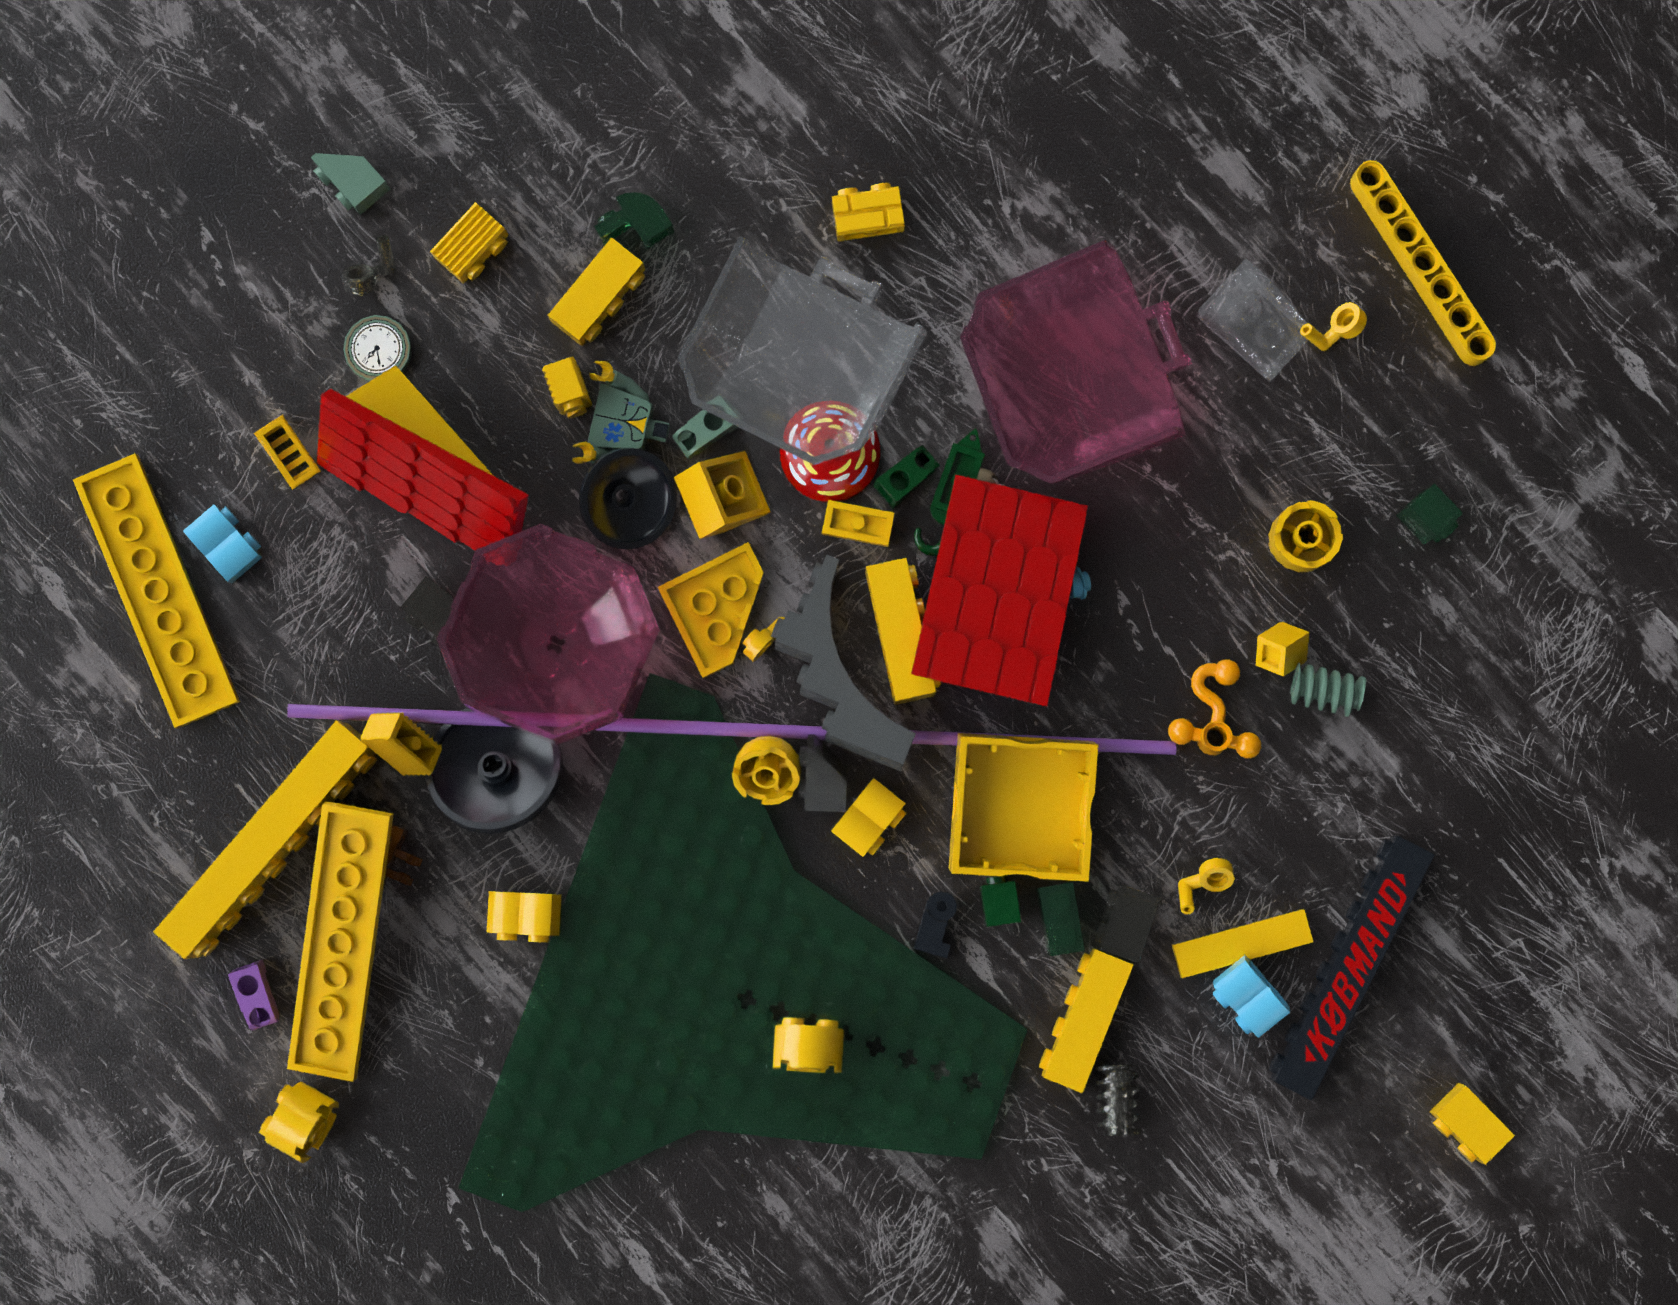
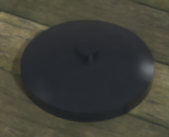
M500 700L481 702L462 710L469 712L538 714L524 705ZM444 724L433 739V741H437L438 745L442 746V751L433 773L429 776L425 774L428 790L441 812L453 823L464 829L486 834L502 833L517 829L536 818L551 802L559 787L563 760L559 742L552 729Z

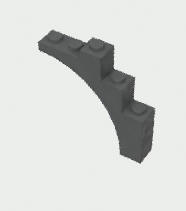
M826 555L823 564L817 562L809 581L814 583L811 593L807 594L804 592L799 602L797 612L802 614L799 615L788 610L785 619L778 618L771 637L776 638L774 649L810 663V666L803 664L796 683L801 684L799 695L836 709L835 712L832 710L828 711L821 728L827 731L825 736L826 742L901 772L916 733L891 721L872 706L853 684L842 665L832 636L829 611L831 589L838 569L839 559Z

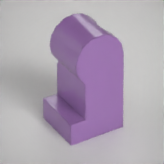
M263 959L233 969L228 974L240 1010L243 1012L251 1031L279 1022L277 1004L265 974L267 971Z

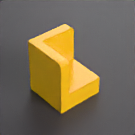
M1279 622L1258 635L1256 666L1280 676H1286L1296 669L1298 662L1301 666L1307 661L1309 632L1285 622Z

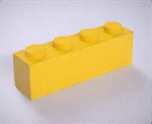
M1093 948L1090 954L1084 952L1077 972L1082 973L1078 985L1072 984L1064 1003L1069 1005L1064 1018L1058 1017L1052 1031V1036L1056 1037L1052 1050L1045 1049L1039 1064V1068L1044 1069L1042 1072L1044 1078L1083 1093L1133 964Z

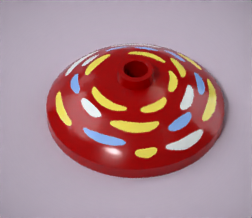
M838 402L817 403L800 411L785 428L780 443L781 466L790 484L804 496L820 502H828V500L845 501L862 492L874 478L880 461L879 438L868 418L857 409ZM827 443H833L837 449L835 453L827 454L823 450L824 446Z

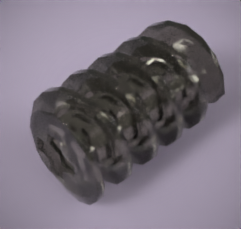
M1107 1064L1095 1068V1071L1105 1074V1078L1096 1081V1085L1106 1088V1092L1096 1095V1099L1106 1102V1106L1097 1109V1113L1107 1116L1106 1120L1097 1123V1127L1107 1130L1104 1136H1134L1141 1134L1139 1127L1131 1125L1141 1119L1140 1114L1131 1111V1109L1140 1106L1139 1100L1130 1097L1140 1092L1139 1086L1130 1083L1139 1078L1138 1072L1129 1069L1136 1064Z

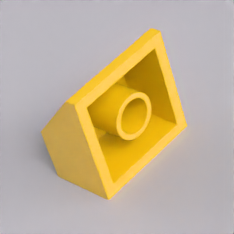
M745 451L698 462L674 477L699 539L724 533L771 513Z

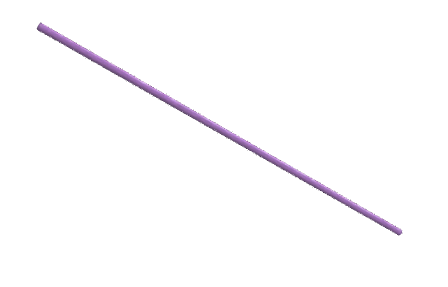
M288 704L287 710L288 718L368 721L370 714L404 712V716H408V720H412L413 723L737 737L774 736L785 739L825 740L827 732L821 729L822 726ZM910 730L916 733L912 744L957 746V734L966 733ZM971 733L1094 741L1098 744V752L1176 755L1177 747L1173 741Z

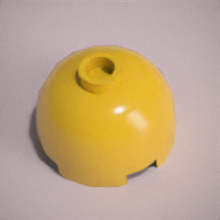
M760 736L745 743L738 752L732 771L733 783L735 788L745 798L748 794L755 799L762 800L761 804L763 805L780 804L789 800L798 787L801 777V763L799 755L788 742L774 736Z

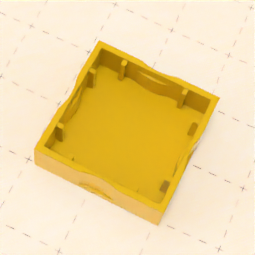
M958 733L949 853L950 872L952 874L985 876L1023 874L1039 879L1089 882L1092 843L1090 810L1095 795L1098 744L1094 741Z

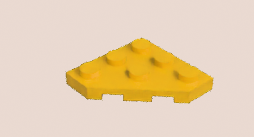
M749 542L658 586L666 606L703 679L734 663L764 572Z

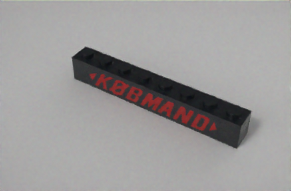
M1391 836L1390 840H1383L1376 854L1379 861L1374 871L1370 869L1361 883V888L1364 891L1359 901L1354 900L1346 913L1345 918L1349 919L1344 931L1339 930L1333 938L1330 948L1334 951L1329 961H1323L1317 970L1315 979L1318 980V983L1313 993L1308 991L1301 1002L1299 1009L1303 1013L1298 1023L1292 1022L1285 1034L1284 1040L1288 1043L1283 1053H1277L1270 1064L1269 1071L1272 1072L1270 1080L1312 1101L1435 854L1400 836Z

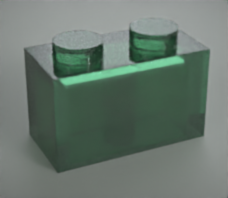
M1434 483L1420 492L1396 516L1423 544H1426L1431 540L1438 543L1441 539L1448 537L1459 526L1455 520L1463 513Z
M1073 882L1036 888L1047 954L1049 956L1085 951Z

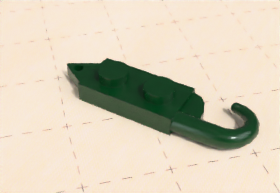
M976 428L957 444L953 443L934 495L930 513L943 526L955 475L976 479L985 456L981 452ZM970 436H975L976 440L971 441ZM916 528L914 541L919 551L925 555L937 556L940 541L933 546L925 544L921 537V528Z

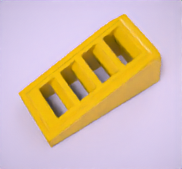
M283 414L254 432L292 490L321 471ZM283 427L286 433L269 443L266 437ZM291 439L294 443L279 454L275 452L274 448ZM298 450L301 456L285 466L281 460ZM306 461L309 467L292 477L289 471Z

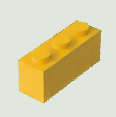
M611 237L548 314L550 321L579 345L583 346L586 341L591 343L600 334L603 328L600 324L608 315L613 317L624 303L622 297L629 289L634 291L645 278L643 262Z

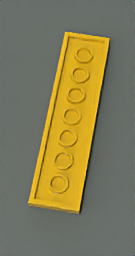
M136 453L73 479L174 728H181L239 703L240 700L139 455Z
M328 801L322 804L287 1069L351 1082L357 1079L393 813Z

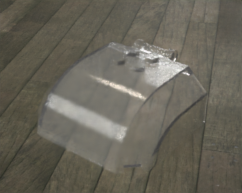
M739 236L678 356V361L684 373L693 405L816 465L858 451L866 444L891 405L927 332L923 325L919 323L912 327L872 309L873 304L881 293L883 284L874 280L869 282L832 264V259L821 256L809 278L775 261L755 249L746 238ZM825 276H828L864 294L861 302L822 284Z

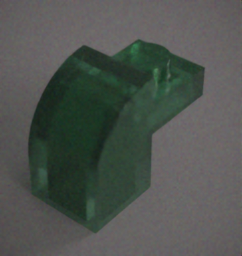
M637 192L624 193L615 197L621 210L618 212L611 210L597 220L598 224L594 226L603 245L611 237L614 239L633 228L646 250L674 233L673 225L659 203L650 196Z

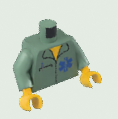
M595 361V364H599L602 367V375L590 373L589 376L594 381L606 382V384L601 383L588 442H580L573 445V447L581 448L584 455L583 457L572 458L573 462L576 464L585 462L594 464L595 461L606 453L620 448L645 450L647 439L666 443L670 423L652 419L654 407L649 402L648 394L633 379L613 370L610 363Z

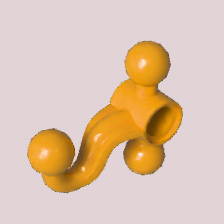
M1229 659L1221 660L1217 664L1206 663L1199 666L1191 678V687L1194 694L1212 708L1211 722L1203 729L1194 727L1187 719H1175L1168 728L1170 739L1179 745H1185L1191 740L1197 741L1199 749L1207 755H1218L1226 748L1236 749V752L1241 757H1256L1261 750L1260 738L1252 732H1244L1239 736L1232 735L1230 727L1225 723L1226 707L1223 700L1205 686V679L1209 676L1215 677L1216 681L1224 686L1235 684L1240 677L1239 666L1236 662ZM1215 730L1221 734L1223 738L1221 746H1213L1208 742V731Z

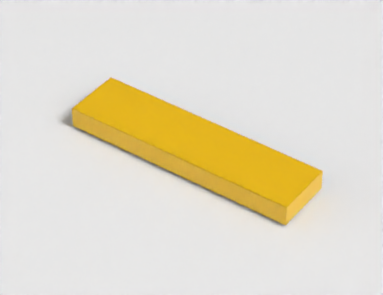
M1300 909L1173 944L1172 949L1180 977L1186 978L1233 965L1244 955L1251 960L1314 941L1305 910Z

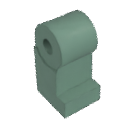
M718 398L687 421V424L676 431L672 438L686 458L690 459L741 425L726 404Z

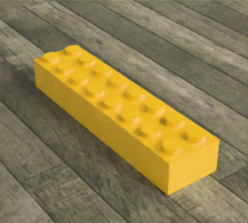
M336 720L153 933L183 959L199 958L202 955L207 957L218 946L220 941L216 938L225 928L228 931L231 930L242 917L239 913L247 902L253 904L265 890L262 885L270 876L272 878L277 877L287 865L284 859L292 850L298 852L310 838L307 833L315 824L320 826L322 804L326 801L335 802L337 798L343 800L354 788L355 785L352 783L354 778L360 772L362 774L367 773L375 764L377 758L374 755L376 753L361 741V734L348 723Z

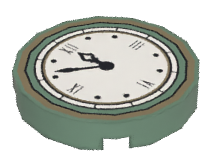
M379 315L365 317L355 323L345 337L343 349L346 362L352 371L368 382L395 365L403 373L411 360L412 353L409 335L400 323L388 316Z

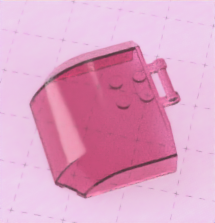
M1103 240L978 294L974 303L975 309L968 325L964 327L960 339L1008 465L1032 474L1050 484H1054L1104 468L1186 435L1180 407L1167 374L1191 365L1192 362L1189 354L1184 353L1169 314L1172 311L1170 304L1167 300L1142 309L1133 282L1113 244ZM1157 318L1172 358L1164 363L1147 320Z

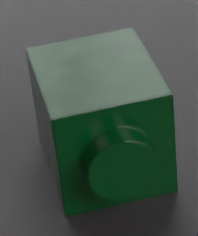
M1006 875L986 878L987 885L979 886L985 926L1021 922L1015 881L1007 882Z

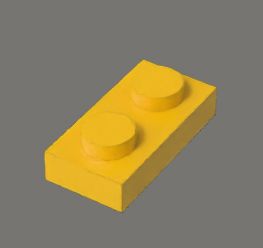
M828 500L822 535L888 547L895 513Z

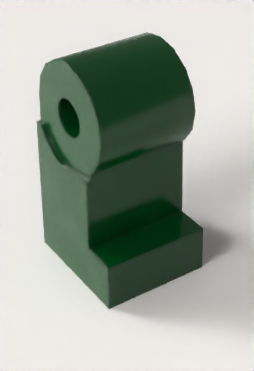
M921 445L877 478L873 487L890 507L894 509L941 465L924 445Z

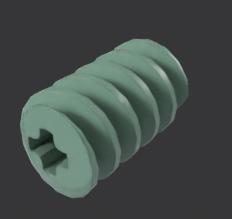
M1298 662L1291 684V702L1295 705L1300 696L1304 697L1305 707L1309 708L1315 699L1320 711L1323 710L1328 702L1331 703V713L1333 714L1337 712L1341 705L1344 706L1345 716L1349 717L1353 709L1359 711L1365 694L1366 678L1360 676L1354 683V676L1351 673H1346L1341 680L1338 670H1333L1328 677L1325 667H1320L1314 675L1312 664H1306L1301 671L1300 663Z

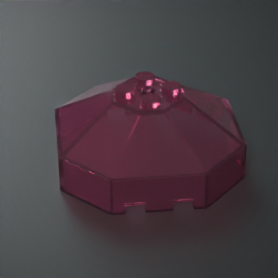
M538 524L477 549L471 560L472 566L466 580L461 583L451 605L452 611L445 627L442 626L437 637L439 647L461 702L470 710L555 745H560L622 719L660 631L635 568L598 553L595 546L590 543L563 535L543 524ZM555 635L559 640H566V644L562 645V652L558 654L554 649L549 651L547 649V645L551 644V637Z

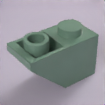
M316 153L311 157L317 165L313 172L326 186L332 183L339 190L335 197L348 211L354 207L361 215L390 190L386 181L364 156Z

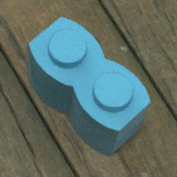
M212 505L184 529L183 532L223 578L232 584L262 558L257 551L261 548V545L249 532L242 535L235 526L239 520L226 506L221 510L216 505Z
M1246 955L1213 980V986L1216 989L1213 995L1224 1008L1230 1006L1238 1014L1235 1020L1247 1034L1253 1032L1259 1038L1290 1013L1288 1003Z

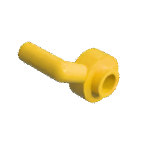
M1345 303L1334 311L1331 317L1332 328L1324 335L1309 323L1301 327L1300 333L1318 349L1326 351L1341 337L1351 339L1359 335L1366 325L1367 316L1356 304Z
M778 618L768 628H764L761 631L754 629L743 641V644L746 646L743 653L752 662L761 657L776 639L771 637Z
M1212 858L1201 864L1199 874L1181 879L1178 882L1181 912L1183 914L1194 912L1192 890L1203 887L1208 891L1220 892L1231 887L1234 883L1232 864L1222 858Z

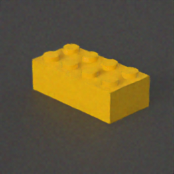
M907 558L866 566L867 584L894 705L933 697L936 693L935 688H939L941 682L911 675L921 631V622H923L925 613L922 598L915 599L913 590L918 588L917 585H919L915 565L908 566Z

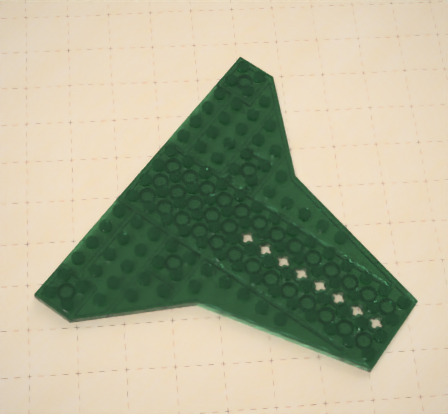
M652 673L648 676L633 717L635 719L725 722L714 696ZM628 732L561 910L559 936L551 937L458 1188L524 1212L699 1129L982 1159L1028 1029L794 871L767 810L761 804L762 800L755 799L748 794L745 798L734 786L732 771L739 750L732 736ZM747 989L753 991L752 997L757 999V1003L755 1006L749 1005L747 1009L741 1007L742 1002L737 999L739 993L745 994ZM779 1001L786 1003L785 1010L789 1011L788 1017H781L779 1021L773 1019L774 1013L769 1011L771 1005L777 1006ZM811 1013H815L818 1015L817 1021L835 1020L839 1021L838 1028L842 1029L843 1025L850 1027L849 1033L853 1035V1039L851 1041L846 1040L843 1044L842 1072L834 1073V1066H829L825 1073L786 1071L787 1064L781 1063L779 1070L773 1069L775 1026L782 1025L783 1018H809ZM875 1037H880L882 1039L881 1045L885 1047V1051L883 1053L878 1052L876 1056H871L869 1054L870 1049L866 1047V1042L874 1041ZM907 1049L914 1050L913 1056L917 1058V1063L915 1065L910 1064L908 1068L902 1067V1060L898 1059V1054L900 1052L906 1053ZM941 1060L946 1062L945 1068L950 1070L948 1076H942L940 1080L934 1079V1072L930 1070L932 1064L938 1065ZM972 1072L978 1074L977 1080L982 1082L980 1088H974L972 1092L966 1090L967 1085L962 1082L964 1076L970 1077Z

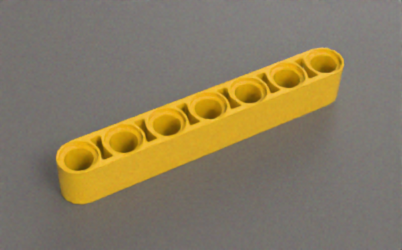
M1368 160L1363 162L1350 180L1353 193L1460 359L1470 366L1482 364L1493 355L1496 349L1493 335L1386 169L1377 161ZM1361 174H1371L1375 178L1376 184L1373 186L1366 185L1361 179ZM1379 202H1389L1393 206V213H1384L1379 207ZM1397 230H1408L1412 237L1411 242L1400 240ZM1415 258H1426L1430 269H1419L1415 263ZM1434 285L1444 286L1448 292V297L1446 299L1437 297L1434 293ZM1452 313H1460L1464 316L1466 320L1465 327H1459L1453 323ZM1471 341H1477L1482 344L1484 348L1483 355H1476L1471 351Z

